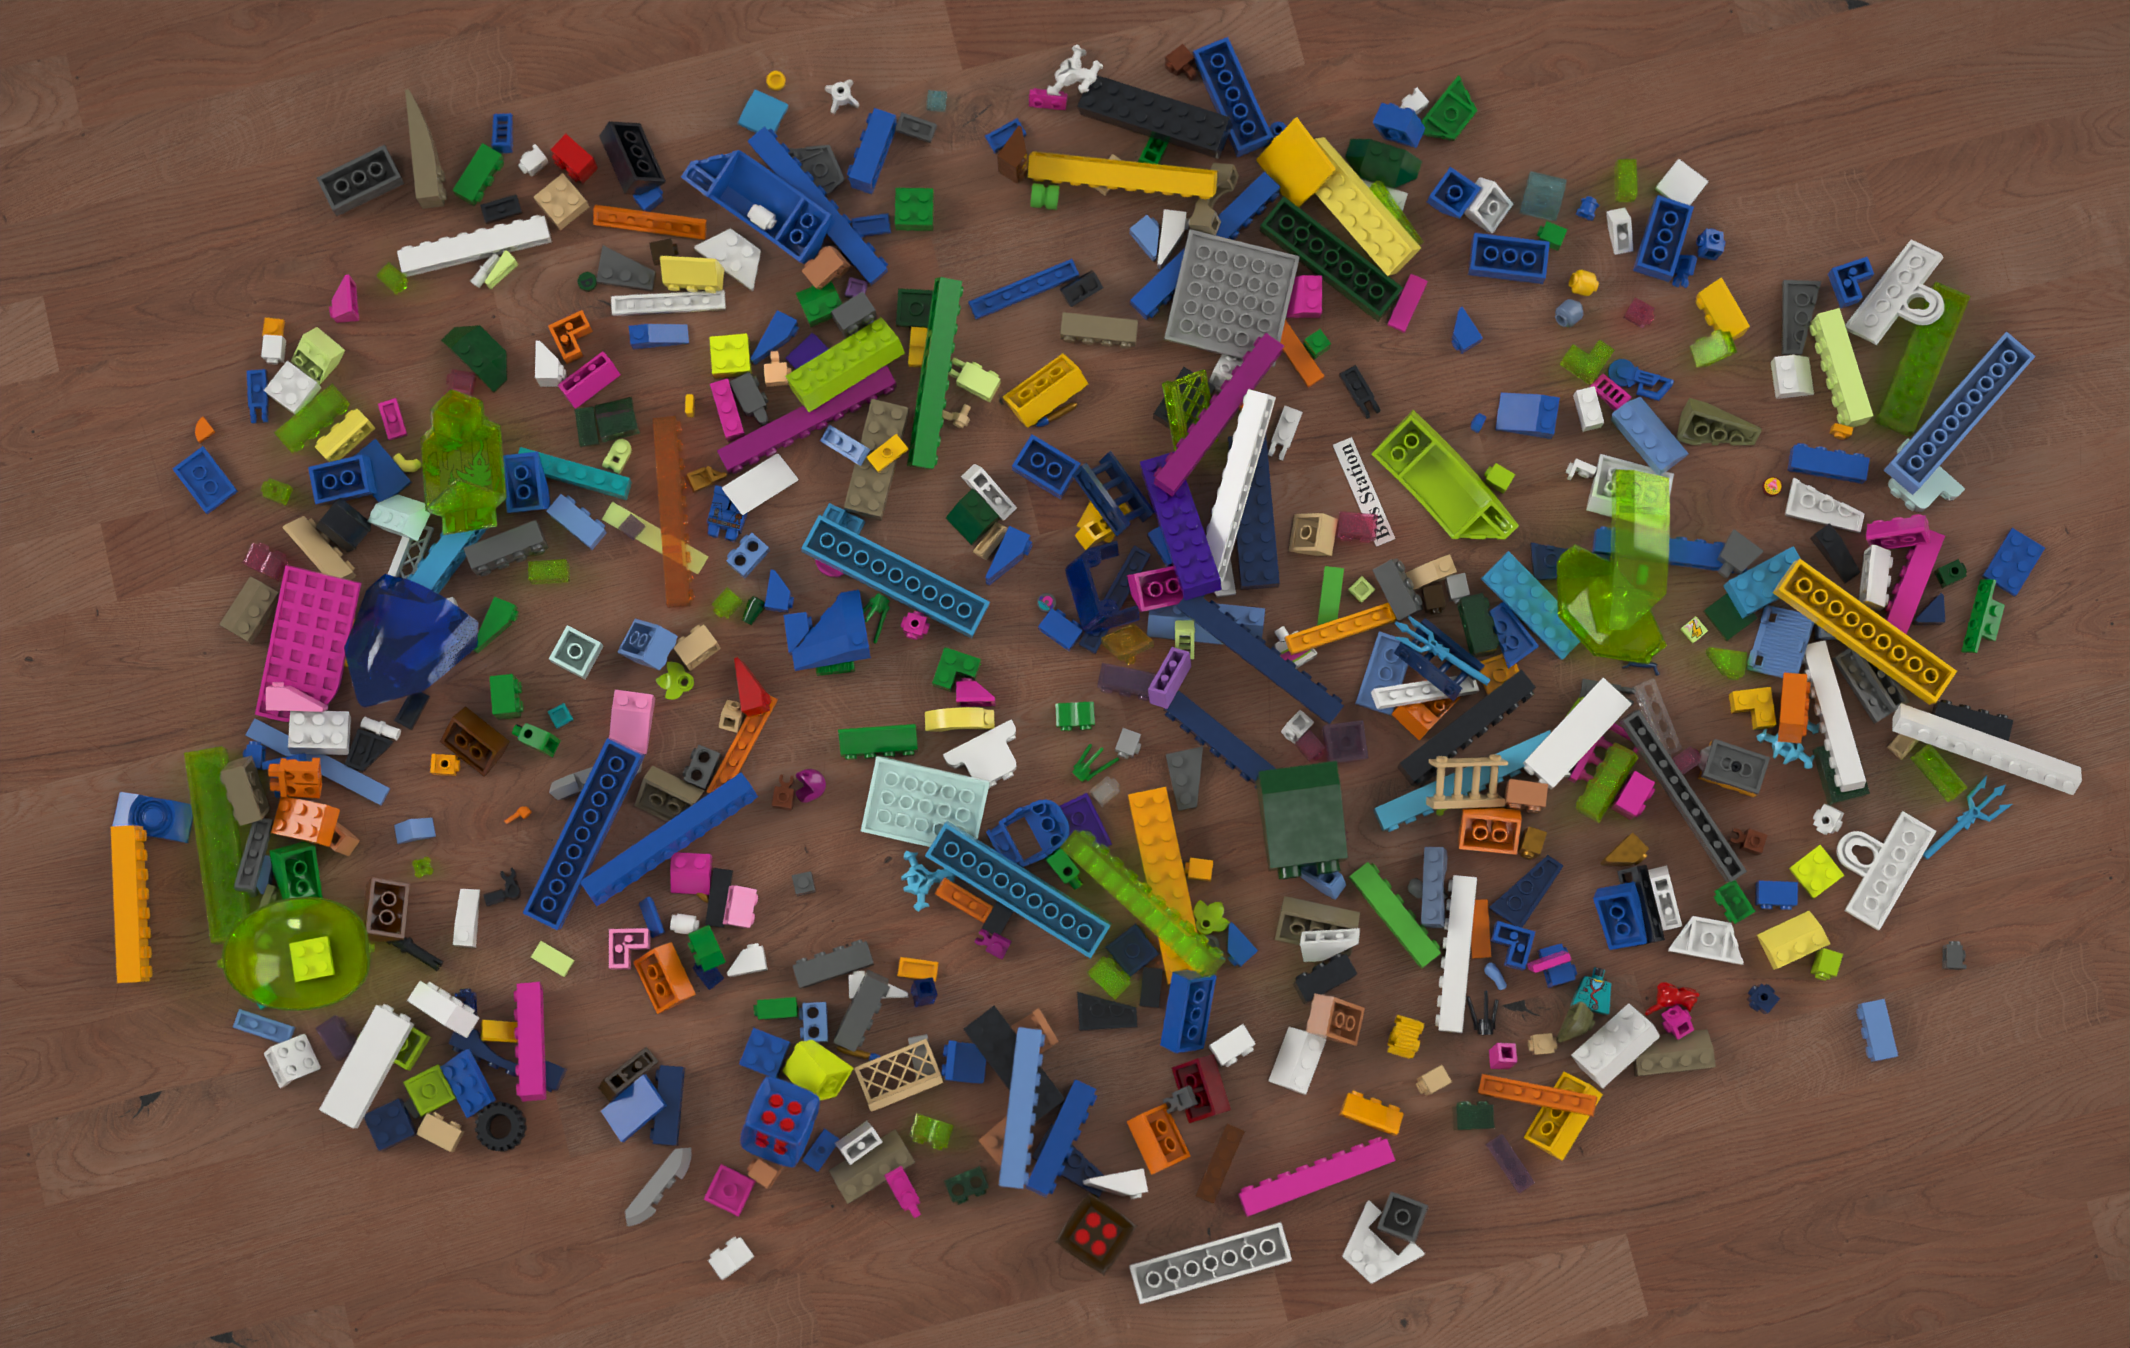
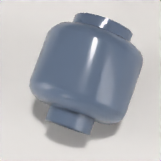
M1572 299L1565 300L1555 311V319L1563 327H1572L1583 317L1581 303Z

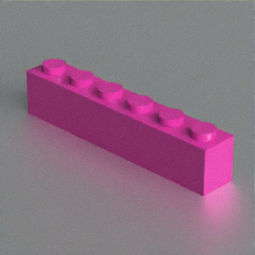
M1930 529L1931 543L1914 545L1913 549L1910 548L1906 555V559H1908L1907 564L1902 566L1899 573L1901 577L1900 582L1895 584L1892 590L1894 597L1892 601H1888V605L1885 608L1887 614L1884 619L1905 634L1908 632L1945 538L1944 535Z
M540 982L517 984V990L514 991V1001L517 1002V1009H514L515 1021H518V1027L515 1028V1039H518V1046H515L516 1058H519V1065H516V1076L519 1077V1084H516L517 1096L520 1095L523 1102L546 1100L543 987Z

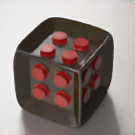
M1087 1192V1196L1077 1206L1054 1243H1058L1071 1255L1092 1269L1102 1273V1276H1105V1273L1118 1258L1138 1225H1134L1120 1212Z

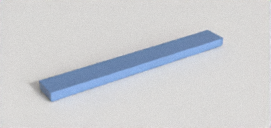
M254 718L246 736L261 742V744L286 757L296 755L290 754L288 735ZM306 754L307 761H312V758H320L321 774L382 806L390 788L325 754Z

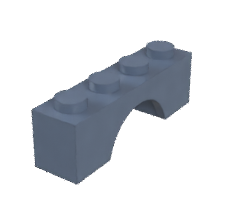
M1424 847L1421 924L1425 928H1445L1443 886L1447 871L1448 851L1444 847Z

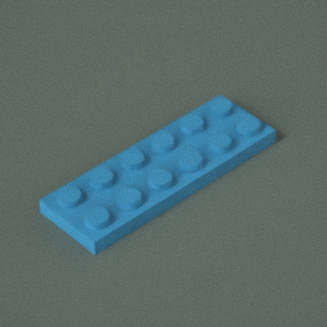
M1509 551L1481 578L1561 660L1589 633Z

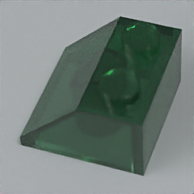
M632 397L595 405L596 420L603 442L640 434Z

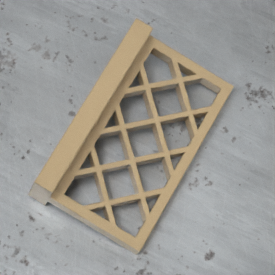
M927 1038L854 1067L871 1112L945 1082ZM925 1044L927 1049L925 1058L914 1054L917 1046ZM902 1052L911 1055L906 1066L896 1062L898 1055ZM912 1057L923 1061L919 1071L908 1067ZM883 1060L892 1062L888 1073L878 1069L880 1062ZM925 1062L932 1064L936 1073L931 1075L922 1073ZM894 1064L905 1068L901 1078L891 1075ZM865 1067L873 1069L874 1072L871 1079L863 1078L860 1069ZM907 1069L917 1073L914 1082L910 1083L903 1080ZM876 1071L887 1075L883 1086L872 1082ZM889 1077L900 1081L894 1090L885 1087ZM871 1084L882 1088L879 1096L872 1099L868 1092ZM883 1090L889 1091L887 1093L882 1094Z

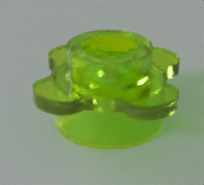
M429 857L419 860L415 859L412 862L417 878H421L426 874H433L434 870L431 868V859Z

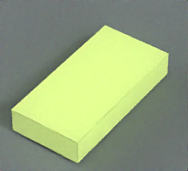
M540 941L531 956L534 960L563 977L566 976L575 961Z

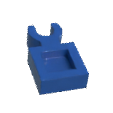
M1679 255L1674 272L1677 276L1673 279V286L1679 288L1681 283L1682 287H1688V276H1693L1697 257L1694 255Z

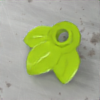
M667 662L668 673L656 679L657 684L667 690L665 698L670 700L678 699L683 692L691 690L694 686L693 677L689 673H685L684 667L676 662ZM684 679L688 680V684L686 686H683L681 684L682 680Z
M1201 900L1196 903L1193 914L1197 920L1196 929L1200 934L1209 935L1213 931L1222 932L1228 927L1230 922L1222 917L1224 914L1222 902H1214L1209 906ZM1207 922L1209 927H1204L1202 923Z

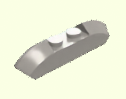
M642 763L637 771V774L641 772ZM593 767L552 782L549 793L557 800H563L580 794Z
M679 1148L671 1153L625 1210L627 1226L639 1224L657 1211L652 1206L653 1203L657 1205L664 1196L661 1193L666 1188L670 1189L676 1182L675 1176H678L680 1179L685 1176L691 1161V1148Z

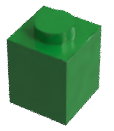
M1546 221L1544 226L1540 225L1536 236L1539 237V241L1550 242L1549 248L1559 251L1568 229Z
M1319 329L1307 337L1303 345L1315 360L1330 349L1331 343L1322 330Z

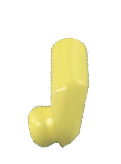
M400 453L393 457L395 463L404 472H416L421 468V462L418 459L405 460Z

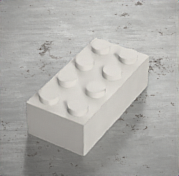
M1628 1003L1572 1054V1057L1579 1068L1600 1087L1604 1088L1652 1045L1660 1035L1654 1025Z

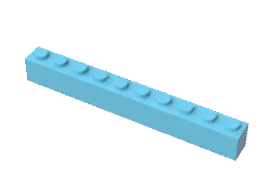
M1550 730L1497 753V755H1501V758L1508 761V765L1498 767L1497 784L1504 781L1503 777L1510 775L1512 778L1521 774V769L1525 767L1523 762L1551 733ZM1473 766L1463 769L1461 789L1463 796L1471 792ZM1481 766L1479 792L1487 789L1485 785L1490 784L1491 766ZM1455 773L1444 778L1443 794L1445 796H1451L1454 792ZM1436 781L1374 808V814L1382 831H1394L1399 828L1398 824L1405 822L1407 825L1416 821V816L1423 814L1425 817L1432 814L1434 810L1426 805V797H1433L1436 794Z

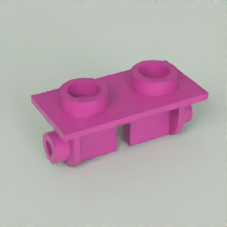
M1030 89L1029 107L1066 110L1068 93L1059 91L1060 95L1055 96L1047 95V90Z

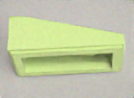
M507 250L504 251L485 280L489 289H492L518 266L515 258Z
M1177 620L1175 621V648L1181 650L1190 649L1188 651L1190 652V659H1194V621Z

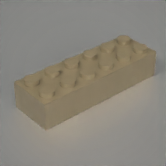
M871 399L860 442L870 449L868 455L895 434L903 440L910 413L909 407ZM865 458L861 466L855 463L844 504V510L847 513L882 521L898 458L879 473L867 458Z

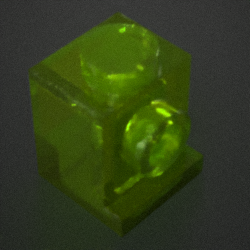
M269 478L268 482L264 481L261 487L264 498L284 506L287 505L293 491L290 485ZM277 487V491L272 493L273 488Z

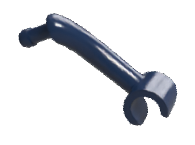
M1623 656L1619 660H1626L1628 662V665L1623 666L1622 669H1627L1629 666L1653 668L1655 675H1660L1656 663L1632 661L1627 656Z

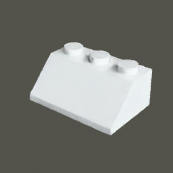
M1871 545L1864 551L1859 601L1870 609L1882 610L1888 605L1889 594H1886L1887 587L1891 583V576L1888 574L1889 568H1892L1893 557H1890L1891 551L1877 545Z
M1288 1027L1268 1081L1306 1095L1326 1039L1306 1031Z

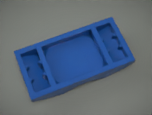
M120 792L112 827L143 826L147 836L188 843L196 805Z

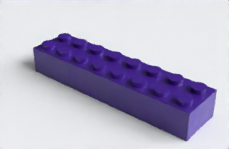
M1168 453L1140 461V467L1184 600H1189L1222 590L1221 579L1187 481L1183 482L1173 497L1154 484V474L1159 467L1163 468L1165 466V459L1170 454Z

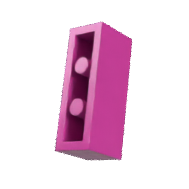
M602 351L557 386L576 409L619 377L620 373L609 357Z
M728 378L711 383L710 387L727 442L744 437L745 432Z

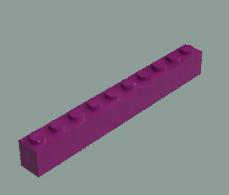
M1265 333L1262 338L1259 336L1253 344L1254 349L1251 352L1248 350L1242 358L1244 362L1241 366L1237 365L1232 371V378L1229 381L1227 379L1220 387L1222 391L1219 395L1215 394L1209 402L1211 405L1207 410L1204 408L1199 414L1198 418L1200 420L1197 424L1193 423L1189 427L1187 437L1185 439L1182 437L1177 443L1176 447L1178 449L1174 453L1170 452L1165 459V466L1163 468L1159 467L1155 472L1154 484L1173 497L1243 405V399L1248 389H1255L1282 353L1284 345L1269 334Z
M887 365L811 412H808L802 406L718 449V455L729 474H736L742 471L745 465L756 464L760 461L761 457L775 454L777 452L776 449L782 446L786 448L792 445L794 440L808 437L811 431L825 428L830 421H838L844 417V414L850 411L851 413L861 409V405L865 403L870 404L871 399L878 400V397L883 394H891L895 391L894 388L897 387L896 381Z

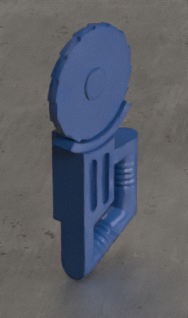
M1626 359L1615 360L1608 369V377L1618 386L1630 388L1637 383L1639 385L1636 395L1658 401L1661 400L1674 383L1672 379L1639 370L1638 366L1635 367ZM1657 381L1664 383L1657 392L1643 389V385L1652 388Z

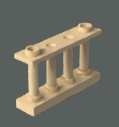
M1491 754L1490 757L1450 759L1445 756H1437L1436 759H1429V763L1437 768L1436 794L1433 797H1426V805L1432 809L1505 807V799L1497 793L1498 767L1508 765V761L1501 758V755ZM1473 766L1471 793L1463 796L1461 794L1463 767ZM1481 766H1491L1489 792H1487V795L1479 793ZM1445 767H1455L1454 792L1451 796L1443 794Z

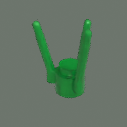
M879 593L874 598L872 597L863 608L864 614L871 607V611L864 620L865 622L869 621L875 611L877 613L883 611L874 638L875 644L880 636L886 614L890 609L887 606L890 600Z
M1089 744L1079 761L1073 766L1075 769L1072 773L1083 783L1085 780L1089 781L1092 777L1119 761V758L1116 757L1090 773L1092 770L1089 766L1104 749L1101 747L1085 764L1083 761L1092 747V744Z

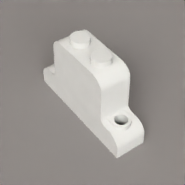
M1011 719L943 754V757L948 766L957 769L965 765L971 777L990 781L989 788L997 784L996 781L1002 778L1007 780L1014 776L1013 772L1017 767L1016 760L1007 743L1016 738V727Z

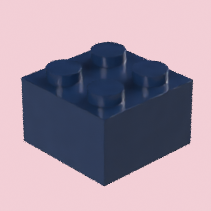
M398 1098L366 1113L364 1116L378 1151L383 1152L417 1136V1130L407 1108L404 1106L403 1099Z

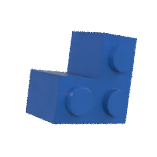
M1868 257L1834 267L1829 271L1828 277L1840 309L1857 304L1863 298L1858 283L1870 280L1874 275Z
M1500 921L1495 923L1490 942L1509 947L1504 966L1521 971L1525 970L1535 931Z
M1561 943L1539 949L1537 952L1540 959L1560 951L1568 952V950ZM1570 961L1543 970L1548 988L1576 980V967L1574 964L1571 965Z

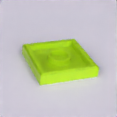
M439 1064L403 1082L420 1117L456 1100Z

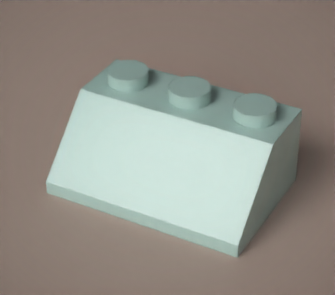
M397 494L375 504L368 522L385 531L418 541L433 510V506Z

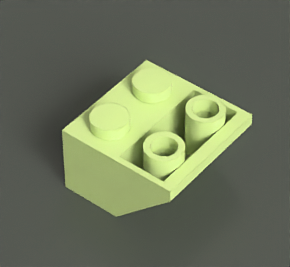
M316 327L302 336L291 362L320 385L339 364L345 350Z

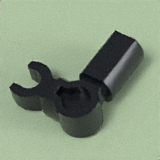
M510 868L511 875L509 877L505 876L504 871L500 873L502 879L506 881L504 884L505 890L499 889L483 894L487 907L504 902L508 898L511 900L520 898L521 890L518 882L514 880L516 872L513 868Z

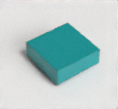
M565 703L548 711L556 729L574 720Z

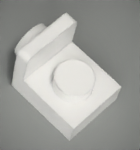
M1576 459L1574 463L1570 462L1566 473L1569 475L1567 479L1571 480L1575 471L1581 477L1592 478L1597 467Z
M1299 710L1287 722L1281 733L1286 739L1296 744L1301 736L1314 724V721Z

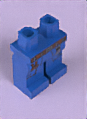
M715 485L714 496L707 519L708 536L718 538L720 529L727 531L725 540L735 542L738 535L742 534L748 512L742 515L733 502L731 503L722 487Z

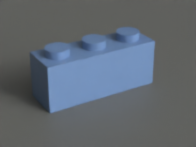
M560 494L546 512L593 550L607 534L604 529L605 525L598 519L595 521L589 517L591 514L585 508L581 507L579 509L575 506L576 501L569 495L564 497Z
M1885 999L1858 1004L1856 1012L1858 1019L1862 1021L1863 1025L1861 1034L1867 1042L1868 1047L1865 1048L1867 1057L1871 1058V1062L1897 1057L1898 1053Z

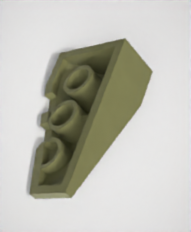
M1689 398L1681 413L1676 439L1691 445H1701V443H1712V445H1718L1719 443L1754 445L1762 428L1709 403Z
M1578 1002L1570 1006L1556 1038L1557 1043L1592 1030L1595 1020H1593L1594 1014L1585 1003Z

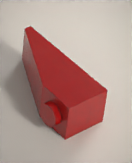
M738 657L734 658L741 711L748 717L769 712V704H771L770 695L765 691L747 665Z

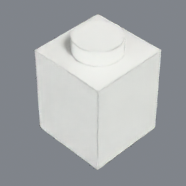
M264 335L261 357L267 361V364L278 365V362L284 363L286 339L283 336Z

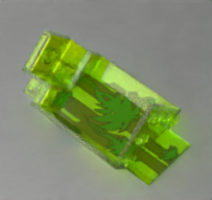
M450 389L430 409L431 428L420 438L425 511L442 517L443 535L497 527L496 508L507 498L501 425L489 421V418L484 416L482 400Z

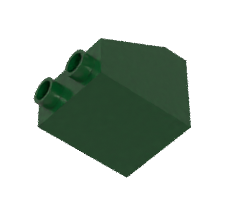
M1337 761L1259 771L1255 781L1268 870H1278L1279 880L1302 877L1301 867L1316 865L1317 874L1341 871L1339 862L1347 860L1348 852Z

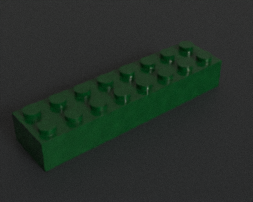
M1285 197L1280 200L1260 225L1259 231L1287 253L1300 256V263L1317 276H1322V280L1377 322L1381 320L1403 291L1402 286Z

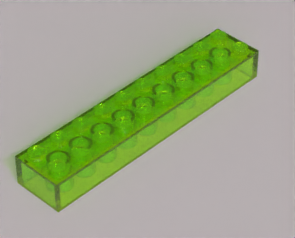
M220 746L186 752L184 757L211 943L219 945L253 939L255 936L249 896L245 891H237L234 888L243 854L238 821L235 820L233 815V805L227 799V788L220 779L221 771L229 763L228 751L225 747Z
M1074 830L1060 848L1200 976L1212 977L1226 961L1223 957L1224 953L1215 946L1213 948L1208 944L1210 940L1202 933L1200 935L1196 933L1194 925L1187 920L1183 921L1180 918L1181 914L1173 907L1170 909L1165 905L1167 901L1160 895L1156 896L1151 892L1153 890L1152 887L1146 882H1140L1137 879L1139 876L1133 870H1127L1123 866L1125 863L1120 858L1111 856L1109 854L1110 849L1104 844L1100 845L1095 841L1096 837L1091 832Z

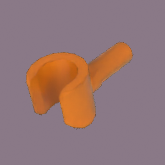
M522 806L504 822L508 824L519 816L526 819L532 812L528 807Z

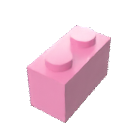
M736 885L729 886L723 924L750 928L755 919L753 909L758 901L757 889Z

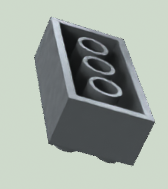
M385 145L317 177L336 216L405 184Z
M534 520L464 547V551L474 573L477 576H486L492 573L491 570L507 568L509 563L514 561L517 563L525 561L527 556L532 554L535 556L543 554L545 549L549 547L540 525Z

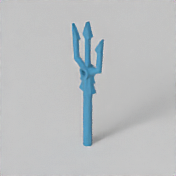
M1408 616L1414 628L1418 627L1429 635L1428 640L1409 629L1408 625L1395 622V625L1402 632L1410 634L1424 643L1425 646L1421 648L1410 642L1409 638L1395 637V639L1420 653L1428 651L1435 656L1438 655L1441 661L1446 659L1486 686L1491 680L1449 653V648L1442 647V644H1438L1434 640L1432 631L1411 616Z
M1986 775L1967 796L1969 811L1964 812L1962 816L1956 817L1958 822L1924 852L1923 857L1928 860L1962 828L1968 830L1976 817L1990 822L2013 805H1999V809L1990 816L1980 812L1996 796H2001L2006 784L1994 788V792L1976 807L1972 798L1980 789H1985Z

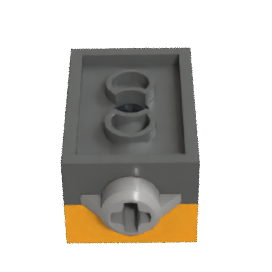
M1714 739L1709 743L1708 747L1702 749L1699 753L1697 763L1701 771L1698 779L1720 785L1729 790L1738 791L1750 797H1755L1759 794L1770 757Z

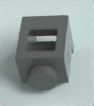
M1949 941V944L1943 946L1942 969H1966V965H1962L1966 954L1961 942Z

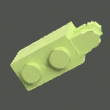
M953 358L952 363L962 368L961 373L954 369L948 372L949 375L957 379V386L991 402L1001 383L1000 378H998L999 375L990 370L988 372L983 370L982 366L976 362L965 363L957 358Z

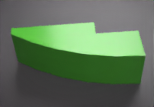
M1324 567L1317 626L1338 619L1344 568Z

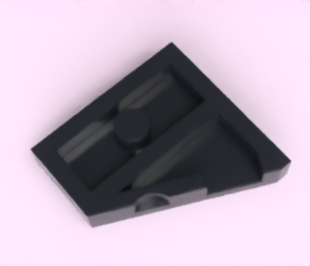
M358 729L344 765L364 772L393 745L394 741Z

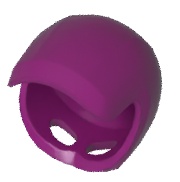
M804 769L796 773V778L803 783V787L796 791L799 801L807 803L819 798L824 793L826 782L824 776L819 771Z

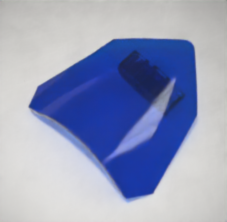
M384 574L366 590L352 630L344 646L358 703L362 707H370L425 691L478 647L479 622L438 593L411 580Z

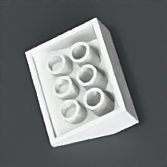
M1600 454L1586 510L1660 530L1666 518L1674 474L1665 472L1658 477L1650 467Z

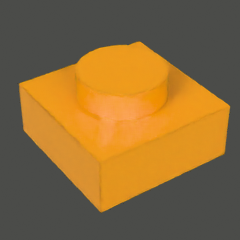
M265 317L262 336H283L285 321L283 319Z
M1834 423L1829 434L1834 435L1837 439L1845 440V438L1848 439L1852 435L1853 427Z

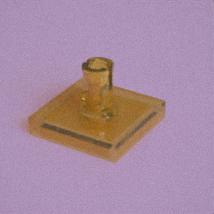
M1134 623L1101 637L1102 645L1120 661L1124 660L1126 664L1135 663V655L1154 647L1153 640Z

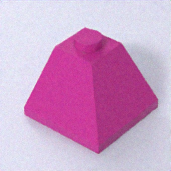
M350 275L344 276L332 298V306L329 307L330 317L336 323L359 321L357 288Z
M962 678L961 681H956L957 707H996L995 697L976 681H972L971 678Z

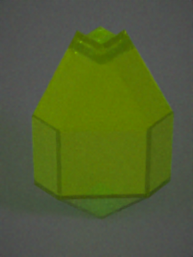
M1576 544L1560 555L1557 561L1558 617L1593 656L1650 664L1652 657L1667 645L1646 599L1611 561Z

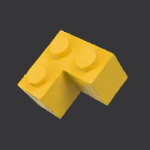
M1771 687L1733 691L1729 694L1731 714L1750 711L1753 730L1773 728L1777 725Z

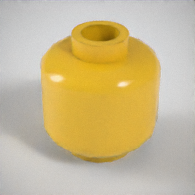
M1577 270L1575 273H1572L1569 280V287H1571L1572 292L1583 296H1590L1593 291L1596 292L1599 285L1596 275L1585 270Z

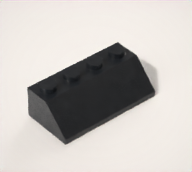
M609 121L599 137L624 194L642 195L665 184L666 180L641 124Z

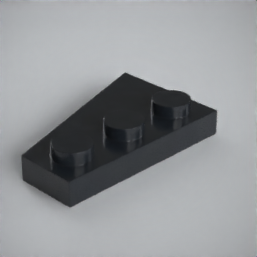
M1077 992L1079 1031L1138 1027L1136 1007Z

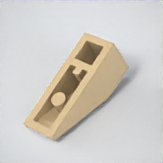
M1449 554L1405 574L1407 578L1409 577L1414 584L1413 589L1416 591L1445 580L1446 576L1456 575L1457 570Z

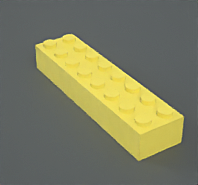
M1325 137L1314 139L1336 168V171L1320 186V189L1315 194L1387 276L1397 274L1421 247Z

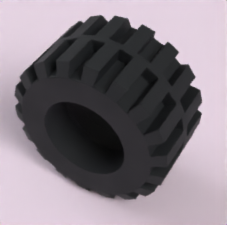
M494 1102L489 1106H485L484 1110L479 1112V1117L475 1120L476 1137L488 1149L502 1152L512 1150L525 1137L526 1134L524 1133L527 1130V1126H525L526 1119L518 1107L505 1102ZM498 1115L507 1116L511 1121L510 1133L501 1139L494 1137L490 1130L492 1120Z

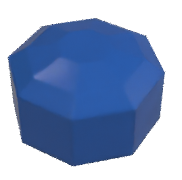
M1478 413L1471 422V430L1479 433L1486 420V416Z

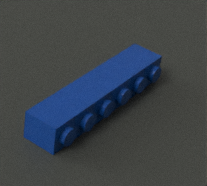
M1076 1079L1074 1080L1031 1173L1028 1184L1025 1187L1026 1189L1047 1198L1048 1193L1053 1194L1057 1185L1054 1183L1056 1176L1061 1177L1065 1168L1062 1165L1064 1158L1069 1159L1073 1150L1070 1145L1073 1140L1077 1142L1081 1133L1078 1128L1081 1123L1085 1124L1089 1113L1086 1112L1089 1105L1093 1107L1097 1095L1094 1094L1095 1088Z

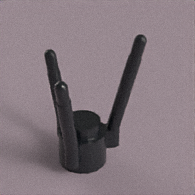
M1484 991V1019H1479L1478 1023L1471 999L1467 996L1466 999L1473 1019L1474 1030H1478V1035L1494 1034L1493 1029H1496L1498 1000L1494 1001L1492 1019H1489L1488 992Z

